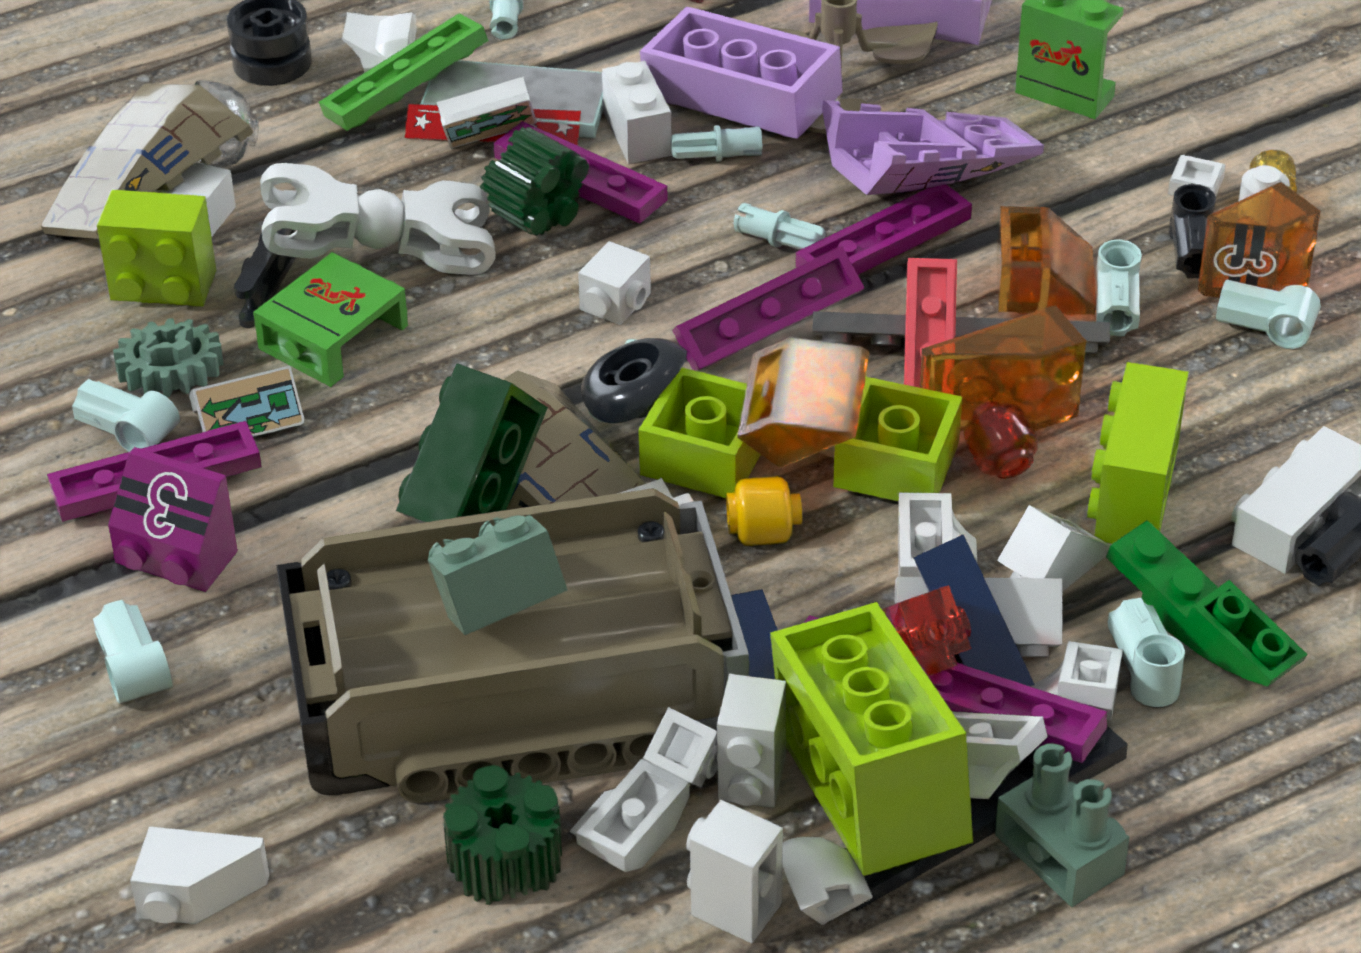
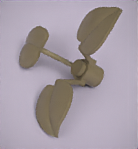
M822 0L821 13L815 14V24L809 36L797 30L771 29L812 40H817L821 31L828 43L840 47L842 75V45L850 42L851 37L855 33L861 50L864 52L872 51L873 57L876 60L889 64H910L924 59L929 54L937 33L938 24L934 22L875 27L863 30L862 15L857 13V0ZM841 94L834 100L839 101L840 107L845 111H860L861 103L868 104L865 100L859 98L841 99ZM823 113L809 126L808 130L826 134Z

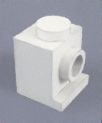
M668 707L643 759L694 785L702 787L705 779L713 777L718 770L717 731Z

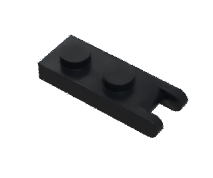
M283 228L276 233L286 236L293 234L297 230ZM262 232L257 248L251 258L248 257L244 260L241 274L234 284L235 296L239 299H245V305L238 316L239 323L244 328L255 327L253 312L274 297L296 257L278 255L269 251L262 240Z

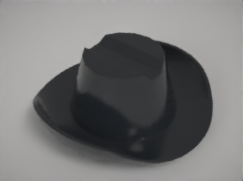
M644 338L626 343L607 352L589 368L583 378L581 395L585 406L595 418L606 423H623L635 418L646 417L659 395L681 370L687 357V349L668 339Z

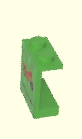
M1026 0L1022 4L1015 93L1096 119L1115 96L1116 82L1103 78L1107 34L1123 16L1124 8L1107 3L1105 0Z
M333 252L253 312L259 350L329 387H332L344 377L341 346L378 318L400 330L408 326L405 288Z

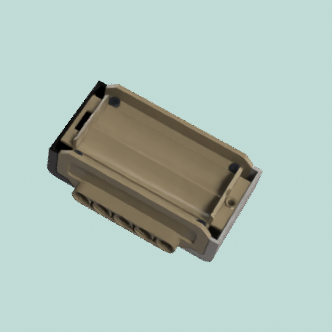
M654 488L322 538L301 558V563L293 562L276 565L309 783L317 793L327 796L386 788L392 785L397 786L400 796L409 802L427 803L450 799L452 794L458 795V787H468L467 781L470 779L473 781V775L479 768L492 765L499 766L508 771L509 776H514L518 772L521 774V778H526L529 775L532 776L533 783L540 780L542 784L633 769L643 759L668 707L717 731V721L729 674L749 676V653L702 501L682 503L679 506L677 501ZM519 515L525 517L531 515L548 530L568 590L464 635L448 618L427 560L430 549L437 542L443 548L445 546L443 543L444 539H475L479 537V531L484 522L488 520L490 524L495 525L493 520L495 517L505 519L511 516Z

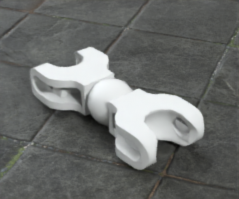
M278 163L267 168L261 177L260 187L263 201L268 208L272 209L262 225V240L266 248L272 253L311 259L321 256L336 247L352 248L355 238L361 245L373 249L386 248L398 242L400 254L414 255L423 260L428 266L443 273L482 274L491 267L495 260L493 238L486 229L480 228L485 223L490 212L489 201L487 200L488 195L480 186L454 181H440L420 191L403 190L402 199L400 200L394 193L382 189L369 190L357 196V185L341 183L327 172L310 165ZM280 183H289L296 188V191L278 190L274 186ZM464 203L476 205L470 210L457 209L458 206ZM283 228L297 230L293 234L286 236L276 233ZM459 248H477L481 252L475 255H466Z

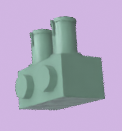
M519 515L511 516L505 519L495 517L493 518L495 525L490 524L488 520L484 522L480 528L479 537L475 539H444L443 543L445 546L443 548L437 542L430 549L427 560L448 618L464 635L568 590L548 530L531 515L525 517Z
M1045 744L1040 746L1034 753L1033 777L998 798L995 836L1066 903L1074 907L1125 874L1130 837L1117 820L1108 817L1109 805L1112 800L1110 788L1108 787L1103 790L1105 783L1094 779L1084 780L1078 784L1068 782L1069 769L1072 764L1070 752L1068 751L1063 754L1065 750L1063 746Z

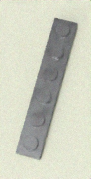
M813 311V335H823L822 343L849 345L852 344V336L871 337V345L901 346V338H905L906 315ZM956 317L955 340H970L969 349L999 350V342H1019V351L1048 352V343L1068 344V353L1097 354L1098 345L1106 346L1110 342V322Z

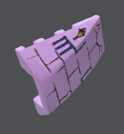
M823 100L822 112L832 166L866 195L908 192L952 184L995 172L1043 154L1044 145L1005 117L947 112L945 120H937L923 109L906 108V112H881L880 105L861 103L860 111H845L840 107L839 101Z

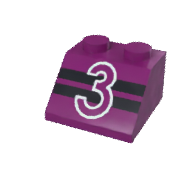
M134 447L129 452L108 523L115 563L131 570H139L167 579L177 585H185L207 592L238 552L226 475Z

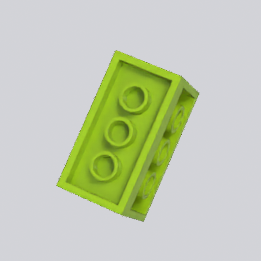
M875 602L771 632L775 680L786 681V747L862 875L866 876L887 870L901 864L973 843L966 732L878 603Z

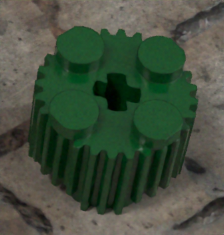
M522 127L520 131L515 130L508 139L513 145H508L507 151L501 153L500 161L491 160L489 165L484 168L486 173L481 177L484 181L480 188L489 194L487 200L490 202L488 206L492 208L491 211L530 235H543L545 230L549 231L552 226L555 227L558 224L563 227L568 226L577 216L579 206L574 199L580 194L578 189L582 187L581 182L588 174L589 164L575 151L541 132L539 133L530 127L526 129Z
M492 765L479 768L473 775V781L471 779L467 781L468 787H458V795L452 794L450 796V803L445 805L446 812L443 813V827L447 864H449L451 874L455 873V880L457 882L463 881L465 896L468 897L473 894L474 901L476 902L485 899L486 905H491L493 901H501L505 894H509L511 898H516V893L518 892L527 895L529 888H532L533 892H537L540 889L547 891L549 889V882L555 883L557 880L556 873L561 872L560 807L555 790L548 785H543L540 780L533 783L532 776L529 775L526 778H521V774L516 772L514 776H509L508 771L499 766Z

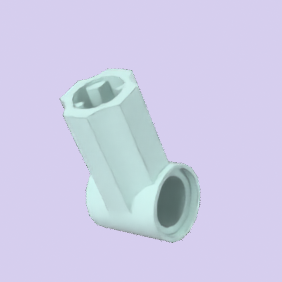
M1121 239L1110 240L1100 246L1093 287L1096 294V322H1110V336H1125L1130 330L1137 329L1140 321L1139 272L1142 254L1135 244Z
M1226 279L1217 306L1216 319L1219 322L1266 332L1270 340L1276 345L1286 349H1296L1307 343L1321 304L1317 294L1310 288L1302 285L1287 286L1279 292Z
M90 379L78 388L76 400L72 405L74 419L114 434L116 440L127 452H130L134 447L142 449L159 444L180 422V415L176 406L170 399L159 392L149 391L140 398Z
M1142 598L1123 600L1116 610L1109 612L1108 628L1118 649H1123L1122 657L1131 673V694L1138 702L1147 706L1165 707L1171 705L1178 699L1180 694L1185 656L1184 646L1178 639L1167 634L1152 605L1144 603Z
M123 600L104 605L101 613L93 618L95 633L105 654V665L117 702L121 704L172 688V678L162 646L159 641H152L138 606L126 604Z

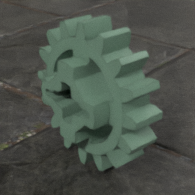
M170 318L162 326H158L153 321L148 322L147 326L142 330L131 329V338H120L118 340L119 348L113 350L118 381L120 383L127 382L129 391H135L143 387L144 394L149 391H162L166 397H170L173 390L180 389L184 394H188L195 385L207 386V376L218 377L220 374L219 366L224 365L219 334L217 332L210 333L209 325L207 324L194 328L193 320L191 319L175 324L173 318Z

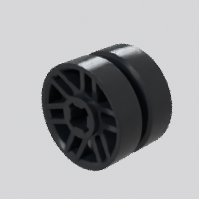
M243 0L229 11L227 15V28L231 44L232 64L234 72L239 78L256 85L274 86L294 81L309 70L312 64L307 12L299 1Z

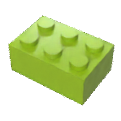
M1127 362L1122 382H1112L1108 411L1115 412L1114 416L1104 415L1100 445L1106 450L1096 449L1091 480H1095V483L1100 484V488L1092 487L1087 511V518L1096 519L1094 536L1106 543H1114L1146 520L1161 532L1179 446L1188 371Z

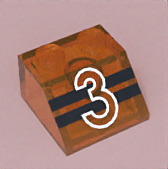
M1279 182L1208 215L1198 292L1203 296L1220 298L1226 279L1279 292L1291 285L1308 287L1321 211L1283 182Z

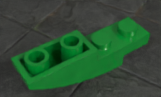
M1148 520L1110 545L1106 558L1143 593L1141 596L1143 602L1154 607L1165 630L1203 658L1239 677L1267 687L1305 660L1307 653L1230 580L1217 587Z

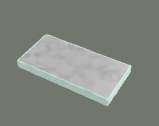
M457 60L440 71L436 78L428 82L421 104L437 105L439 101L523 77L533 109L581 111L580 122L554 119L541 120V118H536L537 122L580 125L579 137L595 138L603 113L602 72ZM418 110V111H425V112H436V113H440L439 111Z

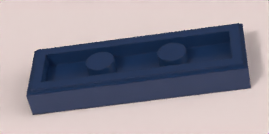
M964 534L913 557L963 665L1030 687L1035 685Z

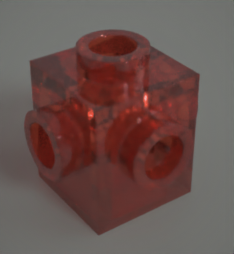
M949 585L882 609L919 665L923 667L927 676L958 666L954 655L972 649L968 640L971 636L969 619L963 608L956 606Z

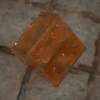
M1000 206L997 243L998 312L1095 315L1096 297L1093 246L1047 207Z
M789 337L753 353L737 438L779 468L855 438L870 352L859 346Z

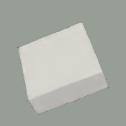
M1181 155L1169 181L1168 194L1174 195L1178 187L1185 184H1200L1208 187L1216 196L1224 178L1226 164Z

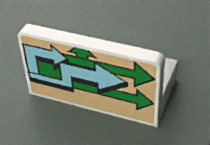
M523 77L437 102L441 123L451 149L509 132L521 121L530 125L537 123Z
M291 366L192 389L189 393L193 413H198L202 432L246 421L252 436L256 437L300 426L304 423V416Z

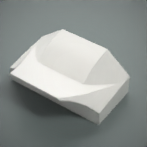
M347 12L342 41L349 45L359 56L365 73L415 41L417 31L416 15L404 13L394 16H369Z
M899 493L898 577H922L913 557L963 534L977 561L976 538L968 533L956 519L952 510L951 493Z
M1068 641L1063 662L1046 678L1034 683L1033 688L1107 711V720H1112L1123 649Z
M952 712L967 736L970 798L989 799L1006 776L1048 737L1043 717Z
M641 759L615 789L605 791L569 832L577 837L578 845L620 870L628 872L640 869L674 831L689 799V782Z

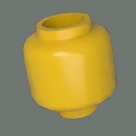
M778 476L739 480L736 483L734 492L726 493L729 534H737L739 541L744 546L786 543L792 535V525L802 524L800 493L790 494L788 483L784 478Z

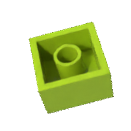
M111 190L97 223L110 300L204 307L217 271L206 196Z
M682 367L676 377L659 395L638 430L640 475L656 480L662 478L667 483L726 498V493L734 492L736 483L739 480L749 477L772 436V390Z
M863 376L835 440L833 487L899 501V493H939L959 444L962 397Z

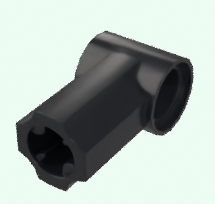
M1185 184L1178 187L1174 192L1169 225V235L1174 243L1176 270L1182 271L1187 278L1204 279L1208 273L1217 270L1214 265V256L1218 251L1214 221L1216 196L1212 190L1200 184ZM1219 254L1216 259L1217 265H1219Z
M1350 491L1343 493L1335 501L1326 517L1325 524L1296 550L1294 562L1301 568L1304 578L1318 586L1325 582L1333 583L1361 557V498Z

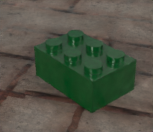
M456 363L452 375L448 376L441 386L439 392L440 404L432 424L424 429L420 437V453L413 470L404 478L399 488V503L396 511L418 523L505 511L548 407L513 383Z

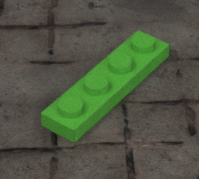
M458 13L319 101L324 117L347 131L364 124L370 116L382 108L400 101L404 94L423 82L436 78L440 71L457 60L467 58L476 48L486 43L488 38L484 26Z

